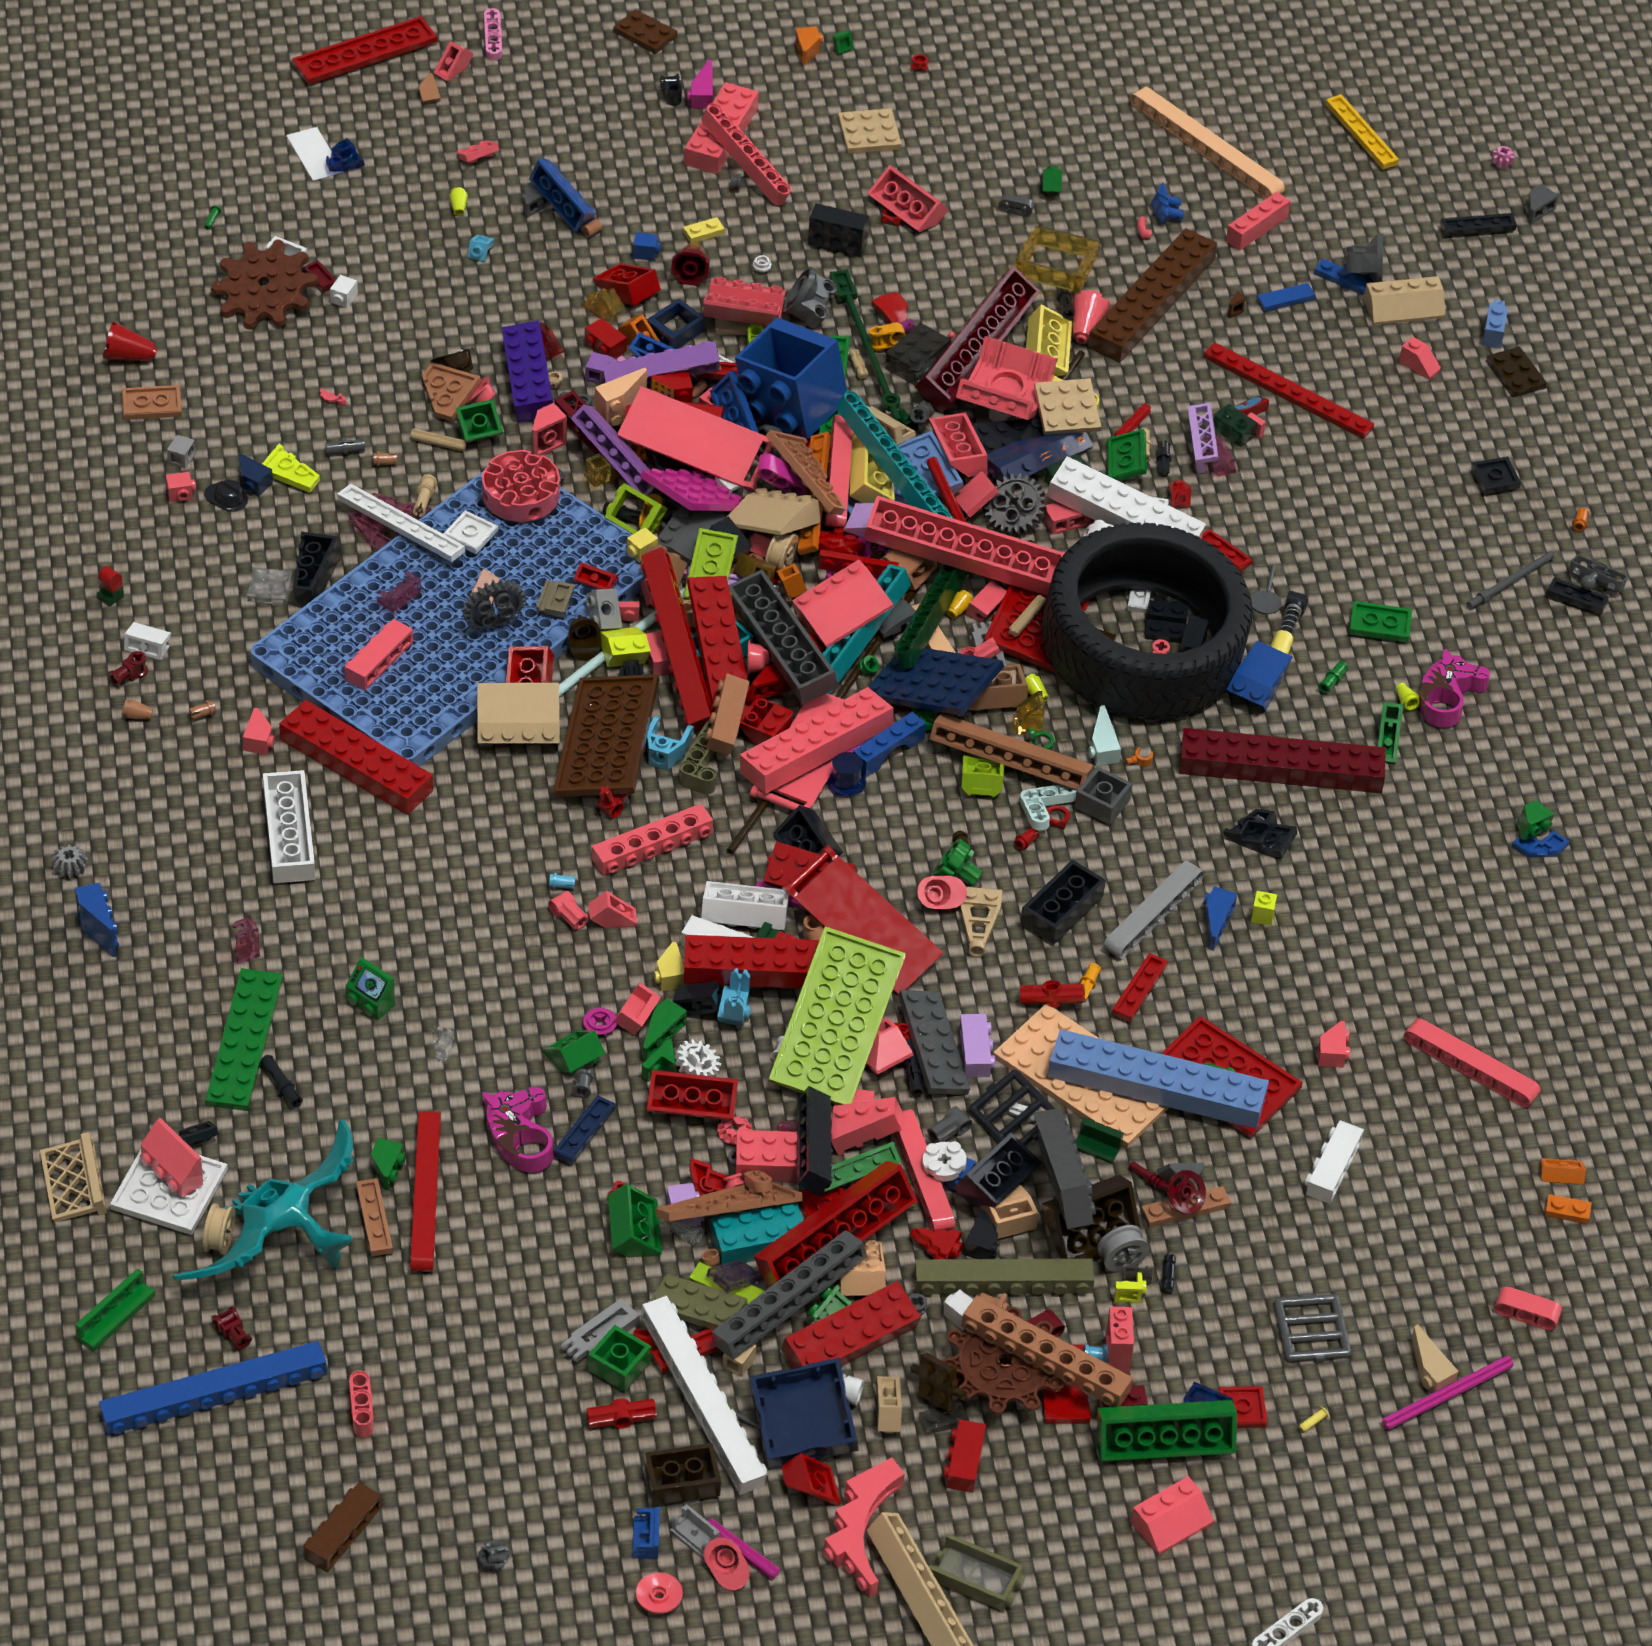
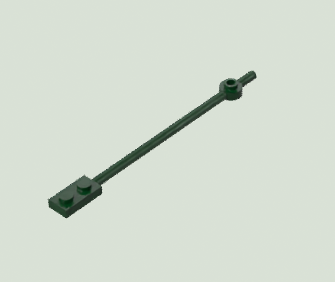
M848 269L830 272L829 278L837 287L835 292L839 302L846 301L884 394L881 399V407L891 412L893 419L901 423L902 418L898 411L901 399L897 394L891 393L853 301L857 299V291Z

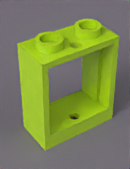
M623 483L617 489L613 503L608 505L605 518L632 534L638 532V530L616 518L625 499L631 492L653 505L640 530L647 528L654 534L668 508Z

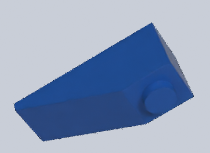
M1216 886L1213 887L1211 893L1207 892L1203 902L1206 905L1205 919L1209 947L1213 951L1235 909L1237 900L1236 893Z

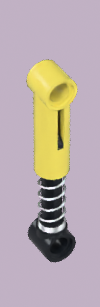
M1289 590L1284 608L1286 611L1280 628L1274 634L1271 647L1289 654L1293 643V628H1296L1300 614L1305 613L1309 595Z

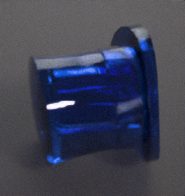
M852 752L837 754L832 761L833 773L828 780L829 790L839 796L859 794L866 787V779L861 773L863 766L861 757Z

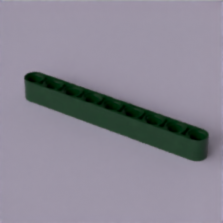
M943 564L894 648L897 662L901 669L911 668L917 663L969 573L968 571Z

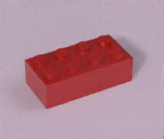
M776 841L763 881L782 889L786 883H790L820 854ZM828 858L795 889L797 893H800L833 860ZM847 863L856 873L858 872L854 864Z

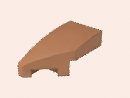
M429 73L418 86L422 104L440 101L436 81L433 74Z

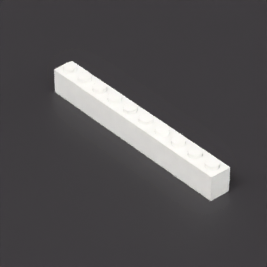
M667 1296L643 1304L641 1319L710 1443H713L714 1450L739 1495L763 1487L768 1475L767 1469L758 1460L755 1447L749 1444L746 1431L743 1427L739 1426L736 1413L733 1409L729 1408L726 1395L723 1391L719 1390L714 1374H710L707 1369V1362L704 1356H700L697 1351L695 1340L688 1335L685 1322L679 1319L675 1304L670 1303Z

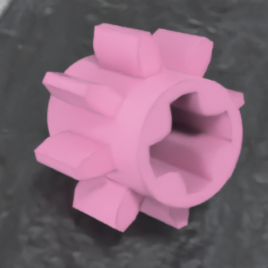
M1506 146L1498 147V151L1493 150L1492 163L1500 169L1508 168L1509 164L1514 163V151H1511Z

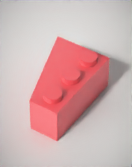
M896 1097L833 1106L831 1143L838 1156L845 1154L844 1150L857 1146L859 1148L864 1146L863 1142L873 1138L878 1140L902 1130L903 1111Z

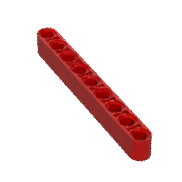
M419 1111L411 1244V1271L433 1272L441 1111Z

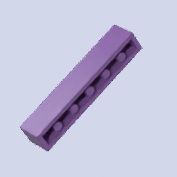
M705 341L694 346L686 345L675 350L667 349L656 354L648 353L637 358L629 357L618 362L610 361L602 365L606 383L646 368L647 385H651V376L689 372L690 376L721 370L715 341Z
M583 404L571 417L573 422L631 487L646 496L650 494L660 495L662 491L640 478L642 471L649 470V468L625 441L618 437L617 432L593 406Z

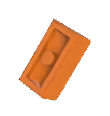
M1540 1159L1541 1180L1543 1182L1584 1184L1586 1168L1583 1161Z

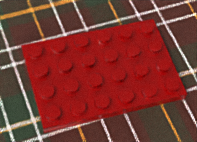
M1010 585L983 642L993 638L1000 651L1056 673L1047 658L1042 642L1041 628L1045 605L1017 637L1010 635L1008 632L1009 627L1038 595L1045 597L1046 601L1047 596ZM1091 599L1081 604L1084 613Z
M1201 1016L1161 1053L1200 1064L1209 1062L1225 1069L1231 1067L1237 1073L1269 1080L1267 1095L1257 1129L1227 1122L1250 1138L1302 1088L1303 1084L1302 1081Z

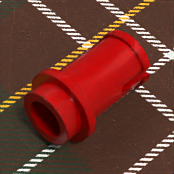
M1029 827L1022 835H1017L1014 840L1016 848L1019 850L1027 849L1029 844L1039 837L1038 830Z

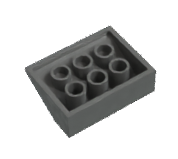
M680 505L658 536V545L666 547L669 553L680 555L681 560L687 563L685 569H688V567H691L699 528L709 530L711 525L726 518L728 514L723 511L689 510Z

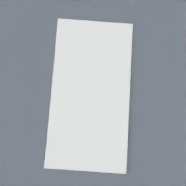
M317 127L286 135L312 180L344 172Z

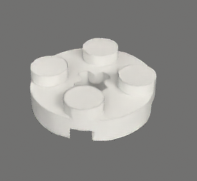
M958 1142L931 1143L927 1145L926 1151L923 1154V1169L925 1173L933 1175L934 1179L938 1181L954 1180L959 1177V1173L964 1172L966 1169V1154ZM947 1159L948 1161L946 1164H943L940 1160Z

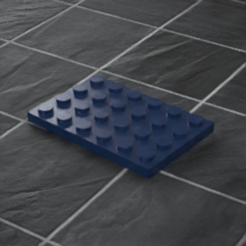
M925 648L917 663L908 669H901L895 655L868 687L889 704L962 716L1004 668L1002 660Z

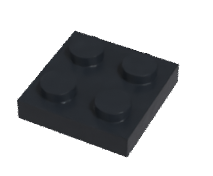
M1508 456L1472 462L1471 469L1483 494L1519 489L1521 486V482Z

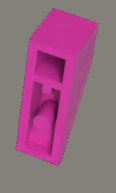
M712 60L707 61L691 82V90H687V101H691V109H706L710 103H713Z

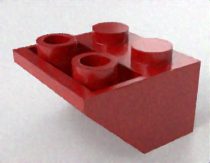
M757 696L741 717L739 727L752 743L757 746L789 729L792 724L793 711Z

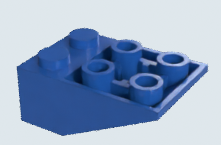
M100 883L76 887L77 915L82 931L112 957H116V948L119 947L117 935L114 934H118L116 922H112L111 919L113 918L111 906L106 904L108 903L106 890L102 891Z

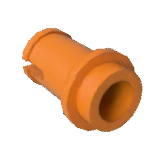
M1579 508L1575 519L1572 521L1574 530L1578 532L1587 528L1589 511L1586 508Z

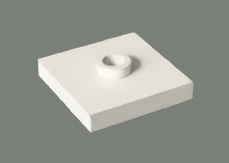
M465 510L443 534L464 545L466 550L477 554L496 534L498 526Z

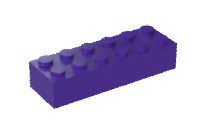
M539 320L502 327L518 423L535 420L539 409L553 403Z

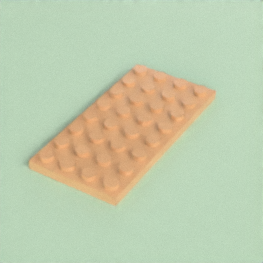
M1045 1004L993 1052L995 1059L1010 1070L1017 1069L1031 1084L1084 1119L1086 1117L1124 1132L1122 1145L1128 1148L1170 1107L1048 1077L1049 1062L1060 1029L1095 1038L1098 1037L1055 1008Z

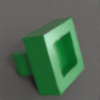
M846 30L833 34L835 53L840 54L854 49L850 31Z

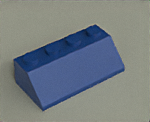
M538 159L529 180L575 233L580 232L583 225L595 219L597 214L593 207L575 190L571 182L562 175L556 165L548 159Z

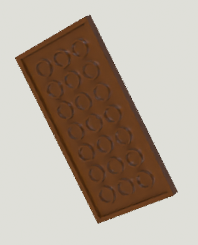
M658 674L580 678L553 789L555 797L599 795V789L606 786L611 789L612 794L635 793L659 685Z

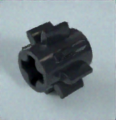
M638 660L623 661L624 667H619L620 676L644 674L643 665H639Z

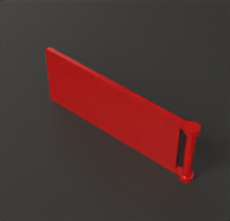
M828 845L822 849V853L798 876L782 887L786 894L796 900L824 927L826 926L906 953L893 989L897 995L900 990H907L943 955V952L845 863ZM828 858L833 860L800 893H797L795 889Z

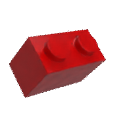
M600 318L585 328L584 342L599 354L611 356L615 359L627 351V337L604 319Z

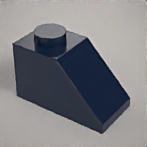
M243 454L239 455V470L243 489L259 497L273 484L272 469Z

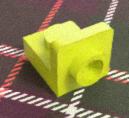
M1137 1272L1136 1282L1116 1281L1114 1302L1141 1303L1142 1294H1146V1281L1142 1280V1272Z

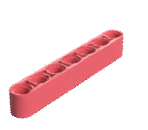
M710 103L702 116V123L767 198L777 206L783 205L791 191L789 184L721 106L716 103Z
M835 414L831 427L827 483L832 484L834 487L832 492L839 496L846 510L842 515L829 514L825 511L824 526L844 529L847 519L853 431L841 415Z
M1415 1019L1404 1033V1038L1410 1045L1522 1107H1529L1541 1091L1540 1086L1534 1080L1424 1019Z
M912 1109L903 1111L902 1130L894 1134L913 1180L929 1227L932 1231L955 1229L954 1215L941 1181L934 1179L933 1175L925 1173L923 1169V1154L926 1151L927 1145L915 1113Z

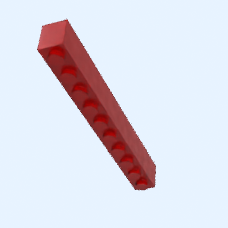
M663 547L641 555L643 562L641 569L644 575L647 576L645 583L647 589L652 594V597H650L651 604L656 608L655 619L662 629L659 633L661 639L666 644L664 651L667 658L671 661L669 669L676 679L674 682L675 689L680 693L681 698L678 700L682 710L685 711V716H683L686 726H694L693 730L696 733L702 730L714 710L671 558L668 552Z

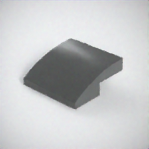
M901 598L877 632L883 637L901 632V625L910 622L916 610Z

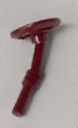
M1135 1161L1129 1164V1169L1145 1178L1148 1184L1156 1189L1160 1188L1166 1191L1171 1205L1178 1212L1191 1214L1203 1206L1206 1199V1187L1202 1178L1194 1171H1178L1167 1183L1155 1172L1151 1173ZM1182 1176V1182L1174 1186L1175 1180ZM1190 1178H1192L1195 1181L1198 1190H1196L1195 1185L1189 1180ZM1193 1197L1198 1198L1197 1202L1192 1207L1188 1208L1187 1203L1190 1202L1193 1199Z

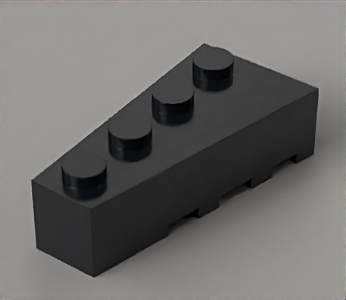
M301 531L299 557H297V570H295L293 583L296 605L305 606L323 593L342 554L338 536Z

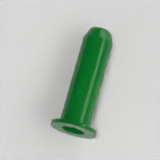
M211 206V212L204 224L206 229L212 227L217 215L221 213V209L218 206Z

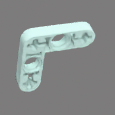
M1061 784L1022 791L1020 803L1031 827L1035 830H1046L1049 828L1050 817L1045 806L1073 802L1076 800L1077 790Z

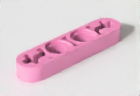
M490 8L484 12L486 57L489 60L495 61L502 57L500 11Z

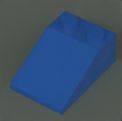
M1256 641L1236 670L1227 691L1231 695L1267 711L1293 657L1260 641Z

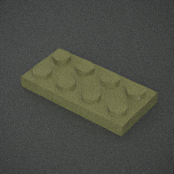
M669 1274L665 1276L649 1300L651 1302L667 1296L670 1303L675 1304L680 1320L712 1330L716 1329L748 1304V1300L745 1297Z

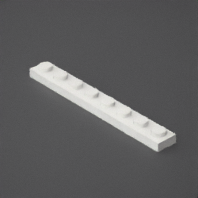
M353 484L348 485L337 493L339 501L450 562H453L465 552L464 545Z

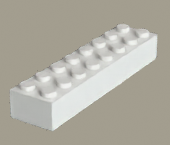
M1068 456L1051 480L1046 497L1094 520H1102L1113 526L1122 523L1129 525L1131 522H1141V524H1144V522L1156 523L1157 526L1163 524L1185 530L1187 533L1190 532L1200 537V539L1206 523Z

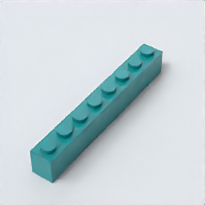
M892 564L887 566L877 580L894 607L911 586L906 569ZM894 607L826 648L823 652V656L835 671L837 684Z

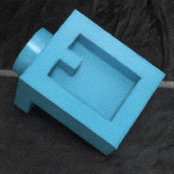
M481 235L474 236L470 239L468 258L485 261L488 250L494 246L495 239Z

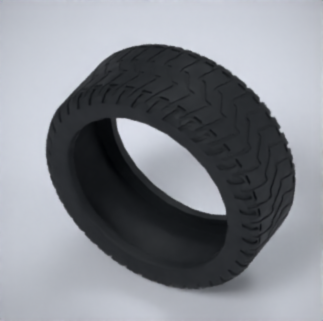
M1131 522L1129 525H1126V523L1115 524L1114 527H1104L1099 531L1096 530L1093 533H1089L1088 536H1084L1073 544L1060 558L1053 572L1042 618V642L1053 670L1056 671V674L1060 676V679L1066 686L1068 685L1075 694L1081 695V698L1087 702H1092L1094 706L1099 708L1101 705H1105L1108 712L1116 715L1121 714L1124 717L1141 720L1173 719L1204 709L1227 691L1243 658L1252 624L1253 607L1249 590L1240 571L1222 551L1213 547L1211 543L1200 539V537L1190 532L1187 533L1185 530L1163 524L1158 526L1156 523L1144 522V524H1141V522ZM1129 588L1151 590L1188 604V607L1200 618L1209 620L1208 629L1212 638L1201 646L1184 652L1167 654L1142 652L1123 646L1104 635L1088 619L1082 610L1081 604L1095 595L1111 590Z

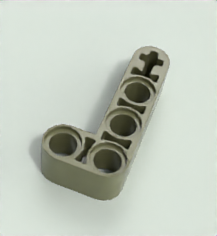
M709 721L705 723L679 767V783L686 788L703 794H711L716 790L717 778L716 771L708 767L716 753L706 749L707 740H705L707 729L711 728V724L708 723Z

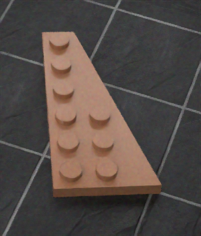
M769 430L766 437L769 439L770 445L779 451L780 457L785 462L789 463L792 467V472L802 479V484L813 492V497L819 499L824 505L823 509L829 514L842 515L846 509L839 496L832 492L834 488L832 484L826 482L828 477L819 461L811 456L813 450L810 447H806V438Z
M773 1182V1189L769 1192H755L745 1184L658 1207L656 1208V1217L664 1219L668 1223H674L688 1218L727 1212L739 1213L747 1209L802 1201V1192Z

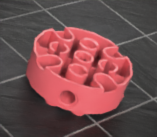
M516 450L502 453L494 457L483 471L482 497L484 504L492 514L505 520L526 523L527 521L544 518L557 506L559 501L560 475L558 467L549 458L543 455L540 457L531 454V451Z

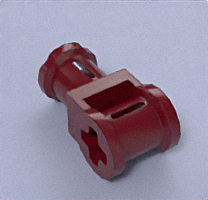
M141 651L132 652L128 658L121 661V667L108 672L111 682L116 687H119L127 679L134 681L137 678L145 677L148 674V667L145 664L146 655Z
M233 1306L218 1316L216 1314L211 1316L212 1323L217 1332L222 1334L225 1340L230 1338L235 1350H243L251 1343L252 1338L244 1332L243 1322Z

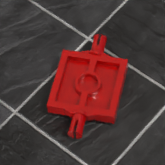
M835 528L833 531L828 532L820 529L818 549L858 556L857 551L863 550V542L842 528Z

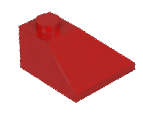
M800 1453L781 1467L784 1483L789 1488L836 1506L841 1504L830 1465Z

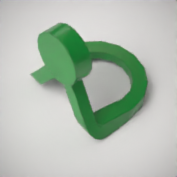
M1032 727L1026 729L1027 741L1031 740L1032 744L1037 746V737L1041 735L1047 736L1050 739V743L1042 748L1048 750L1053 748L1054 737L1051 733L1046 731L1035 732Z

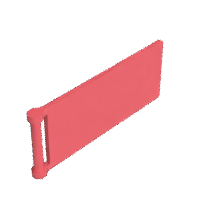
M643 386L640 387L618 432V437L739 485L750 492H756L755 490L758 488L757 483L760 479L757 475L758 466L750 482L744 480L762 443L767 444L763 454H772L774 450L770 445L769 439L762 434Z
M825 693L803 704L790 728L844 699ZM843 753L772 791L804 803L805 807L811 809L842 758ZM753 785L750 791L751 797H760L793 811L800 805L772 793L764 794L755 785Z

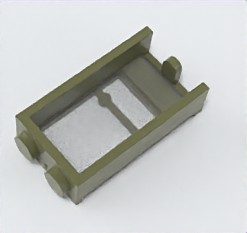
M949 1533L946 1536L943 1551L939 1550L936 1555L935 1565L929 1566L938 1584L1000 1610L1001 1613H1004L1007 1605L1011 1607L1016 1596L1015 1590L1017 1588L1021 1589L1025 1580L1023 1575L1024 1565Z

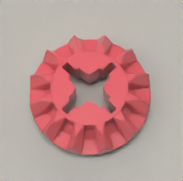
M740 1115L734 1117L733 1120L722 1119L721 1123L718 1124L719 1137L724 1142L736 1145L737 1134L732 1129V1125L739 1128L738 1130H752V1124L748 1122L747 1118L743 1119Z

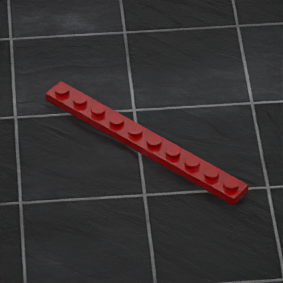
M1216 342L1204 352L1205 359L1362 439H1365L1374 429L1375 423Z

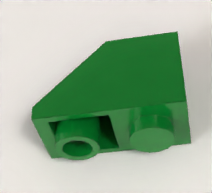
M1047 166L1042 171V192L1061 193L1062 170H1058V166Z
M1537 800L1524 805L1517 821L1522 840L1535 837L1542 832H1547L1552 826L1551 821L1554 813Z
M378 1137L371 1152V1168L383 1188L389 1190L392 1182L395 1183L397 1180L398 1168L404 1165L406 1154L403 1153V1144Z

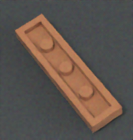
M378 1178L356 1181L371 1256L393 1253Z
M1221 1186L1206 1190V1199L1203 1206L1191 1214L1178 1212L1173 1208L1169 1199L1143 1205L1141 1212L1148 1227L1151 1228L1228 1209L1231 1207V1201L1224 1187ZM1193 1197L1187 1203L1188 1208L1192 1207L1198 1198Z

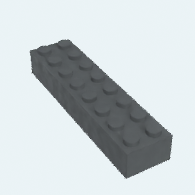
M759 570L729 585L734 608L760 645L769 651V658L802 705L838 688L835 671L763 570Z
M1059 1108L1033 1113L1040 1153L1067 1229L1094 1224L1092 1215H1096V1210L1091 1199V1195H1093L1091 1183L1088 1181L1087 1173L1085 1172L1083 1162H1081V1157L1076 1143H1074L1069 1124H1067L1066 1116L1061 1115Z

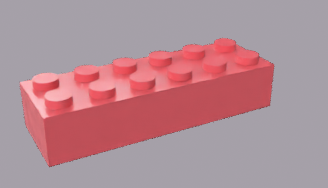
M725 82L713 103L721 106L744 132L758 110L759 92ZM702 120L684 148V165L718 175L730 154L705 127Z

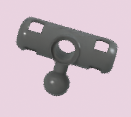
M1576 555L1572 558L1569 567L1573 575L1582 578L1580 581L1581 587L1588 591L1594 587H1603L1612 592L1620 593L1624 589L1628 578L1627 575L1611 569L1603 563L1595 562L1581 555ZM1582 561L1586 562L1587 567L1581 565L1580 563ZM1616 576L1621 577L1622 581L1615 580Z

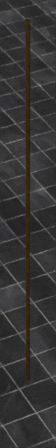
M1079 350L1070 362L1068 374L1060 376V379L1068 380L1085 356L1082 350ZM1039 409L1033 418L1040 417ZM991 475L989 480L994 484L995 481ZM964 512L963 516L966 522H968L970 517ZM925 581L916 590H909L904 598L908 604L911 603ZM879 633L861 659L868 655L873 656L886 637ZM859 663L837 692L836 697L843 699L861 674ZM761 800L727 848L729 854L733 855L770 801Z

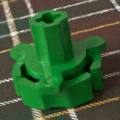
M957 839L938 862L937 866L940 868L936 867L933 875L957 876L969 886H973L981 876L982 871L969 862L974 854V851L970 850V845L962 839Z

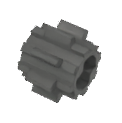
M500 1540L484 1542V1546L478 1552L479 1561L487 1569L502 1568L509 1558V1549Z

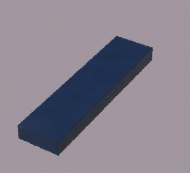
M597 1095L553 1150L554 1157L572 1165L614 1112L616 1104Z

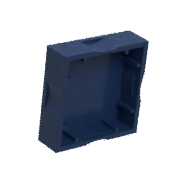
M839 1358L807 1364L797 1369L778 1370L750 1376L769 1470L782 1467L800 1453L817 1460L859 1451Z

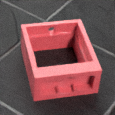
M1109 1307L1105 1334V1345H1108L1107 1364L1128 1375L1134 1347L1132 1307Z

